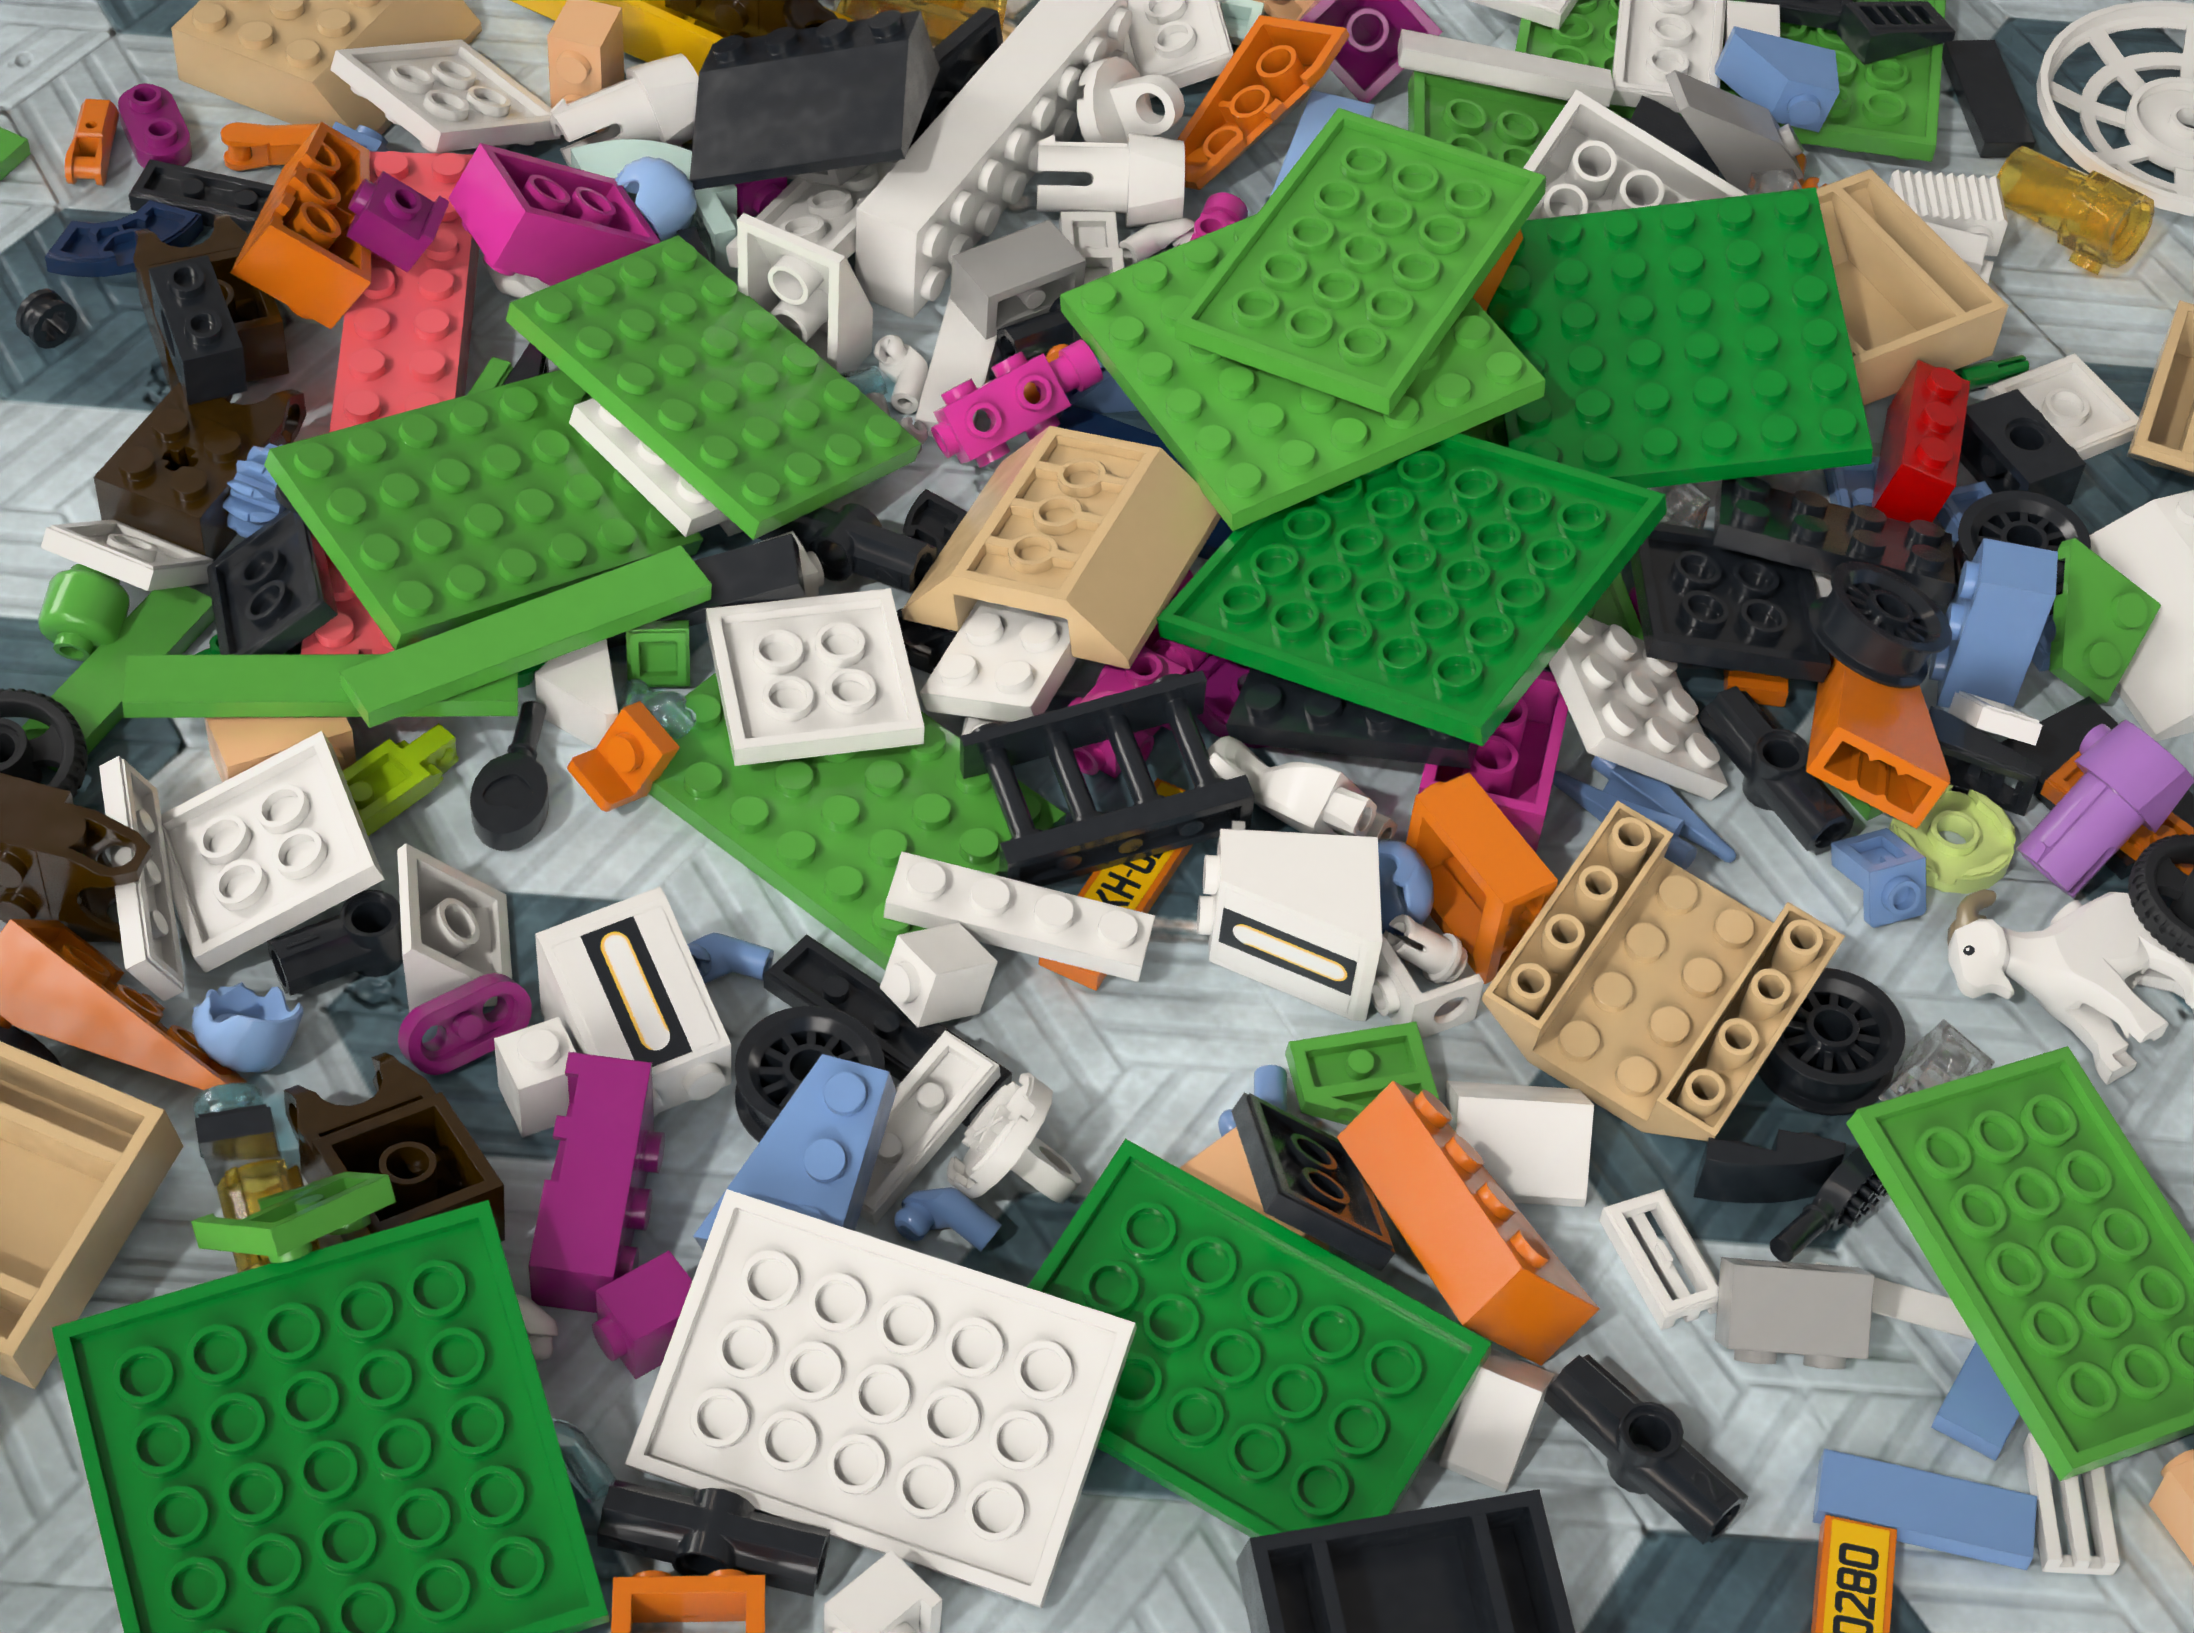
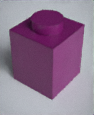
M669 1250L596 1290L597 1321L592 1324L595 1339L606 1357L611 1361L620 1358L635 1379L662 1365L692 1284V1279Z

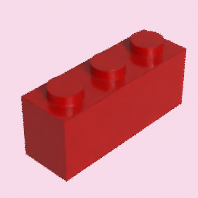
M1917 360L1887 408L1871 507L1882 511L1888 518L1907 523L1913 520L1934 521L1956 487L1970 381L1959 377L1950 369L1935 367Z

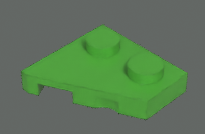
M2073 538L2062 541L2058 548V560L2065 561L2063 594L2056 595L2054 599L2053 621L2056 626V635L2051 642L2049 671L2084 698L2090 696L2097 704H2102L2109 701L2159 611L2161 604L2078 539Z
M1416 1021L1288 1042L1285 1056L1300 1111L1303 1114L1349 1125L1392 1081L1417 1095L1422 1090H1427L1439 1099Z
M346 1171L296 1189L282 1191L257 1199L260 1211L241 1220L215 1217L214 1213L199 1217L191 1221L199 1249L268 1256L271 1263H282L310 1253L313 1250L311 1241L326 1234L342 1235L366 1227L371 1223L369 1214L395 1203L396 1200L389 1175Z

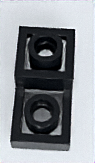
M1778 1129L1771 1150L1754 1147L1743 1141H1725L1709 1137L1696 1174L1693 1197L1733 1203H1777L1814 1197L1842 1163L1846 1143L1821 1138L1813 1133H1795Z

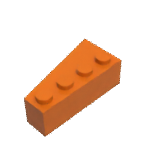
M320 122L283 167L230 273L283 302L299 317L313 319L332 329L371 284V251L346 236L355 216V213L348 209V205L363 180L368 179L370 181L369 149L327 124Z
M1392 1081L1337 1136V1139L1462 1326L1542 1366L1600 1310L1599 1307L1484 1168V1161L1479 1153L1466 1140L1458 1136L1449 1125L1452 1115L1444 1104L1427 1090H1422L1417 1095Z

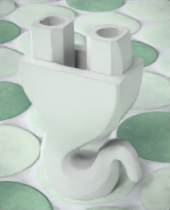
M1230 736L1221 737L1207 750L1210 755V764L1219 778L1228 780L1246 775L1255 795L1254 803L1301 833L1378 837L1379 840L1393 839L1397 831L1398 825L1391 818L1376 813L1377 805L1340 771L1305 762H1290L1269 767L1244 743Z

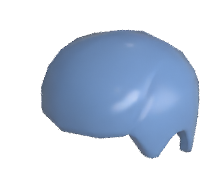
M1379 839L1382 934L1386 930L1393 935L1405 936L1403 932L1393 928L1389 923L1396 916L1404 914L1410 916L1415 922L1423 924L1431 913L1434 902L1431 871L1425 860L1411 846L1398 840Z

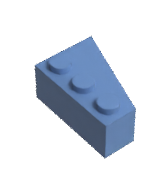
M1983 538L1973 560L1965 561L1960 575L1958 590L1945 614L1951 627L1952 640L1945 650L1933 653L1931 657L1929 679L1938 681L1936 706L1950 708L1955 692L1963 691L2014 707L2056 597L2057 551Z
M822 1054L727 1189L855 1231L896 1095V1089L890 1072ZM725 1192L693 1235L702 1251L705 1249Z

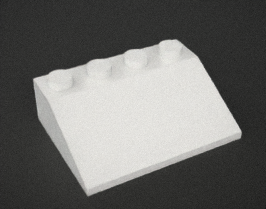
M1577 89L1524 166V169L1546 176L1545 194L1527 220L1747 195Z
M2194 490L2154 499L2089 535L2091 550L2161 604L2159 611L2115 688L2145 733L2156 742L2194 732Z

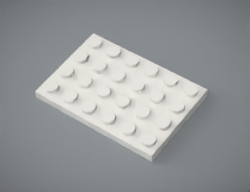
M726 1189L625 1464L632 1469L697 1491L705 1488H718L737 1493L747 1499L754 1506L755 1511L830 1529V1536L884 1555L892 1549L905 1562L1043 1608L1137 1326L1134 1322Z

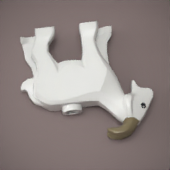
M1983 889L1967 895L1957 907L1956 919L1948 928V962L1955 975L1958 988L1963 995L1974 999L1987 993H1995L2008 1000L2014 995V989L2007 977L2013 979L2030 992L2049 1014L2068 1027L2093 1053L2096 1070L2106 1085L2132 1071L2137 1064L2126 1052L2129 1044L2116 1031L2111 1019L2119 1024L2127 1039L2133 1036L2139 1043L2148 1039L2155 1041L2162 1037L2169 1024L2132 992L2136 985L2173 992L2185 999V1003L2193 1009L2194 1014V963H2189L2184 958H2179L2175 953L2168 951L2167 947L2159 944L2158 940L2154 939L2149 931H2146L2144 924L2140 923L2138 916L2134 912L2129 893L2108 892L2085 905H2082L2078 900L2071 901L2054 916L2050 926L2043 931L2016 932L2001 927L1994 920L1987 919L1986 916L1978 914L1982 909L1991 906L1997 897L1994 891Z

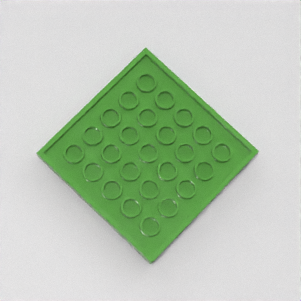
M1257 214L1060 294V305L1063 315L1090 347L1184 470L1198 483L1202 493L1232 531L1544 397L1545 378L1473 297L1390 415L1176 340L1175 321Z

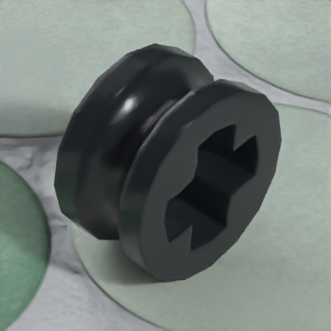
M46 288L31 293L22 301L17 310L15 320L18 329L26 336H29L38 347L49 349L55 348L70 337L76 326L77 314L76 310L68 302L63 301L54 290Z

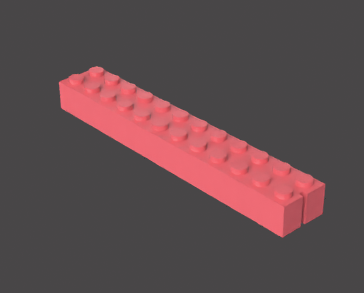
M369 151L370 181L374 183L384 171L433 202L436 201L439 195L449 201L450 194L473 154ZM451 202L448 204L434 240L408 273L371 251V284L344 315L329 433L465 396L480 247L473 236L462 226V219ZM326 554L338 615L302 640L300 655L386 654L394 651L395 649Z

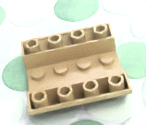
M1049 426L1000 463L903 607V620L958 632L978 600L1067 619L1073 657L1130 669L1155 628L1157 617L1170 603L1221 516L1202 493L1198 483L1162 448Z
M1617 800L1483 993L1481 1000L1526 1060L1572 1089H1580L1589 1100L1641 1132L1708 1141L1709 1137L1715 1139L1837 951L1845 935L1789 902L1786 903L1775 922H1771L1664 858L1673 833Z

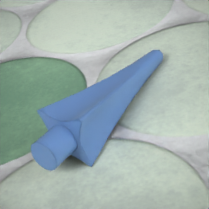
M1594 757L1591 767L1609 780L1603 789L1604 792L1640 806L1684 819L1680 835L1725 862L1731 863L1735 860L1736 853L1734 849L1704 823L1667 783L1600 757Z
M1555 771L1552 784L1575 800L1601 823L1618 800L1673 833L1664 858L1684 870L1694 861L1697 848L1679 838L1684 819L1640 806L1590 786L1561 771Z

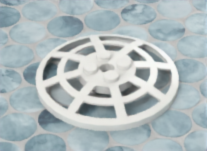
M2139 1L2117 4L2093 11L2070 23L2054 38L2045 52L2036 83L2037 102L2046 127L2058 145L2079 166L2099 181L2131 198L2154 207L2194 216V4L2176 1ZM2141 28L2186 30L2183 53L2149 52L2123 57L2109 37V34ZM2090 42L2106 66L2098 70L2089 79L2081 96L2053 82V79L2063 61L2077 48ZM2153 69L2180 70V77L2161 78L2145 83L2136 72ZM2116 80L2132 96L2127 111L2097 102L2101 92ZM2053 100L2080 114V122L2085 135L2098 152L2089 151L2069 131L2057 113ZM2096 120L2123 128L2131 145L2113 149L2101 134ZM2149 160L2173 172L2174 183L2151 176L2131 164Z

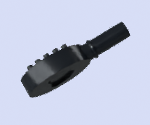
M527 701L521 705L513 740L507 749V753L490 760L475 778L471 789L470 807L475 834L483 844L495 850L509 851L527 844L541 831L548 815L547 775L543 766L536 761L538 755L536 749L546 709L542 704L535 701Z
M1860 1146L1836 1168L1819 1190L1813 1202L1807 1204L1803 1208L1802 1213L1770 1241V1250L1778 1260L1790 1262L1817 1236L1827 1232L1830 1228L1834 1231L1841 1229L1845 1225L1851 1228L1855 1222L1858 1223L1862 1219L1860 1213L1864 1216L1868 1215L1871 1210L1868 1207L1869 1204L1873 1207L1878 1205L1880 1200L1877 1198V1195L1885 1197L1888 1194Z

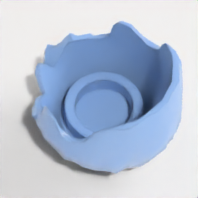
M646 156L626 164L623 170L617 174L618 177L615 179L617 184L624 185L623 188L626 192L637 194L635 205L645 215L644 218L654 233L659 235L661 242L675 237L678 230L689 227L693 220L694 212L697 209L693 183L687 179L683 171L671 162L661 158Z
M243 982L232 987L221 986L217 991L212 988L208 990L203 1003L193 1007L192 1029L198 1046L207 1054L209 1059L222 1067L242 1073L267 1072L281 1063L292 1046L303 1015V1007L298 1003L294 1010L291 1011L286 1004L284 992L278 986L272 987L266 996H260L255 994L253 990L246 988Z

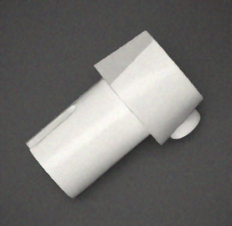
M680 53L632 66L626 69V80L568 104L562 98L550 111V122L554 136L564 135L566 141L571 142L606 127L602 132L561 148L560 151L567 165L571 167L570 149L587 144L619 139H640L680 146L691 140L694 135L699 77L687 57Z
M1128 133L1127 143L1055 142V135L1038 141L1037 171L1088 173L1092 180L1088 186L1037 185L1036 211H1115L1116 213L1125 214L1126 228L1147 226L1152 223L1183 218L1185 188L1184 141Z

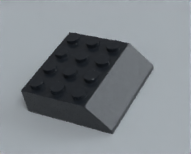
M1540 1489L1249 1538L1236 1560L1251 1633H1575Z

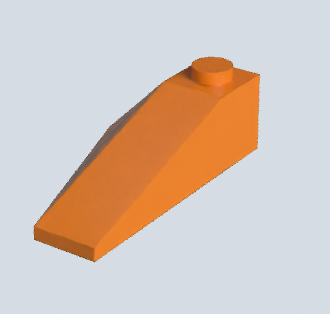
M1259 15L1177 138V140L1184 141L1185 187L1201 190L1300 106L1324 76L1350 35L1347 29L1344 27Z
M10 919L1 931V1027L10 1029L14 1025L29 1032L216 1095L239 1093L247 1083L236 1071L222 1067L209 1059L207 1054L198 1046L194 1034L176 1025H172L167 1029L159 1022L163 1017L162 1012L165 1008L150 995L140 994L125 985L117 984L124 972L59 920Z

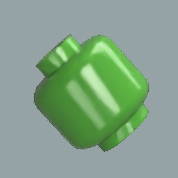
M75 564L70 570L61 571L50 580L38 617L39 629L46 639L54 643L53 649L57 654L67 659L85 661L100 645H109L117 641L129 611V595L120 585L119 579L82 564Z

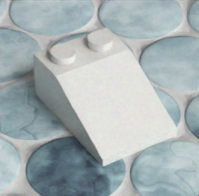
M743 213L737 219L738 291L746 296H750L766 311L774 315L780 323L807 346L816 351L822 359L848 380L872 352L873 308L846 256Z

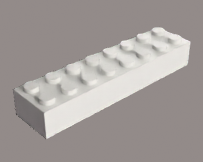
M1040 0L910 147L905 159L899 160L856 209L855 276L869 301L914 318L929 300L935 301L939 297L946 279L952 273V256L973 248L983 235H991L1003 211L1009 204L1015 205L1020 200L1026 184L1035 173L1041 174L1043 172L1037 171L1038 141L1055 135V142H1069L1078 124L1077 99L1084 98L1085 85L1079 86L1081 74L1089 63L1114 56L1128 60V54L1124 52L1125 36L1132 21V11L1127 9L1128 0Z

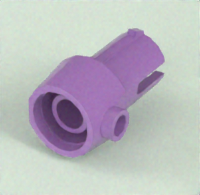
M2127 720L2121 721L2113 729H2110L2105 724H2100L2087 733L2080 745L2079 751L2081 756L2074 761L2084 775L2016 848L2035 869L2071 898L2076 897L2141 825L2156 833L2194 783V778L2173 755L2148 734Z

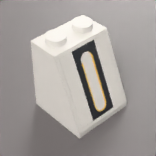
M1220 829L1217 855H1205L1203 894H1211V896L1200 895L1197 910V934L1209 935V961L1352 1021H1366L1382 946L1378 837Z
M661 887L535 933L542 1018L544 1021L556 1017L560 1018L576 1053L651 1062L654 1117L660 1112L690 1100L706 1099L714 1095L721 1088L732 1084L730 1040Z

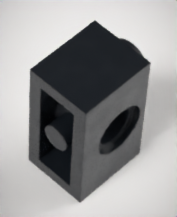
M205 255L149 268L154 314L187 404L192 405L246 392L247 383L243 346L209 256Z
M2018 389L1967 406L1959 461L1978 482L1985 481L1993 493L2013 490L2028 491L2055 499L2065 506L2072 503L2086 463Z

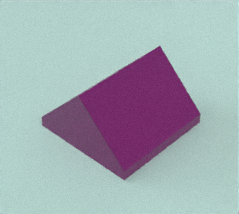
M1315 0L1298 19V21L1347 29L1350 36L1329 69L1358 101L1369 103L1404 69L1398 64V43L1402 29L1436 36L1443 32L1414 0Z

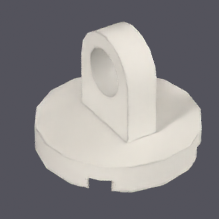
M1118 56L1100 59L1089 63L1081 74L1079 86L1085 85L1084 98L1077 99V117L1085 142L1127 143L1128 133L1148 136L1158 135L1169 130L1183 116L1185 104L1179 87L1171 79L1162 75L1141 77L1140 73L1128 60ZM1149 93L1156 95L1162 101L1165 108L1164 116L1153 112Z
M1023 1073L1018 1081L1022 1084L1021 1087L1014 1081L1002 1086L970 1123L964 1133L966 1136L962 1140V1143L969 1147V1150L965 1154L963 1161L956 1156L954 1158L951 1157L948 1164L947 1181L968 1198L973 1199L985 1194L1011 1170L1051 1200L1064 1204L1082 1180L1075 1169L1062 1156L1036 1137L1052 1104L1053 1090L1031 1073Z

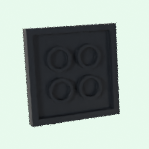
M1659 523L1630 559L1647 658L1824 683L1831 667L1829 652L1815 637L1808 623V609L1812 602L1817 599L1811 570L1713 545L1714 531L1663 523Z

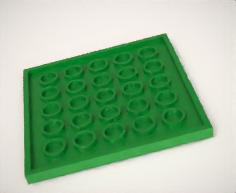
M1816 187L1525 221L1521 227L1524 238L1487 308V312L1498 327L1545 378L1544 397L1503 414L1508 448L1643 488L1872 464L1873 447Z
M1458 433L1234 530L1157 617L1159 635L1162 638L1484 746L1666 515V494Z
M489 1200L311 1251L305 1256L291 1261L270 1263L51 1327L124 1633H575L610 1622Z

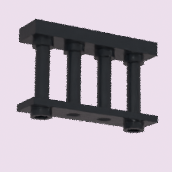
M1203 670L1186 675L1168 674L1146 686L1006 724L988 723L976 728L969 734L960 736V771L963 779L988 773L1012 837L1009 841L1000 843L999 876L1042 887L1217 838L1220 835V829H1231L1232 821H1245V829L1251 827L1255 795L1247 776L1242 775L1228 780L1218 777L1210 764V755L1194 719V716L1203 714L1207 679ZM1169 723L1195 788L1165 797L1157 793L1134 732ZM1109 740L1134 805L1104 814L1096 810L1073 749ZM1048 756L1073 822L1043 831L1036 829L1012 766Z

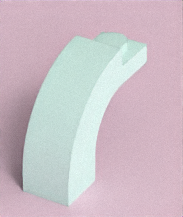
M619 139L570 149L571 167L616 179L618 177L617 174L623 170L626 164L649 156L671 162L683 171L687 179L690 180L692 151L676 145L651 140ZM732 184L694 190L697 209L688 228L696 227L708 257L717 269L723 274L736 272V268L729 265L726 246L737 236L736 186ZM627 192L635 203L637 194Z

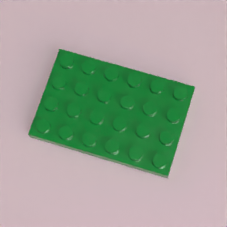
M1126 1138L1027 1287L1136 1323L1137 1329L1097 1448L1250 1538L1394 1514L1474 1382L1480 1368L1485 1364L1492 1351V1342Z

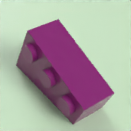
M568 1052L565 1075L568 1077L569 1106L566 1116H556L553 1139L560 1140L551 1179L544 1180L528 1265L531 1300L540 1306L597 1313L596 1290L638 1267L639 1248L631 1247L635 1230L646 1231L652 1206V1189H646L645 1183L648 1172L658 1174L660 1172L664 1155L665 1133L654 1131L651 1062Z

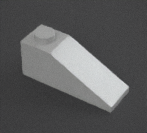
M1674 70L1665 75L1679 112L1728 183L1747 195L1777 192L1804 177L1796 158L1797 155L1804 151L1789 123L1780 127L1769 109Z

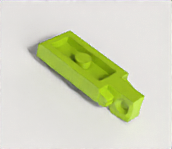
M439 723L410 744L405 740L395 744L389 738L343 770L344 777L368 836L432 792L433 788H436L444 779L442 775L459 761L455 743L456 737Z

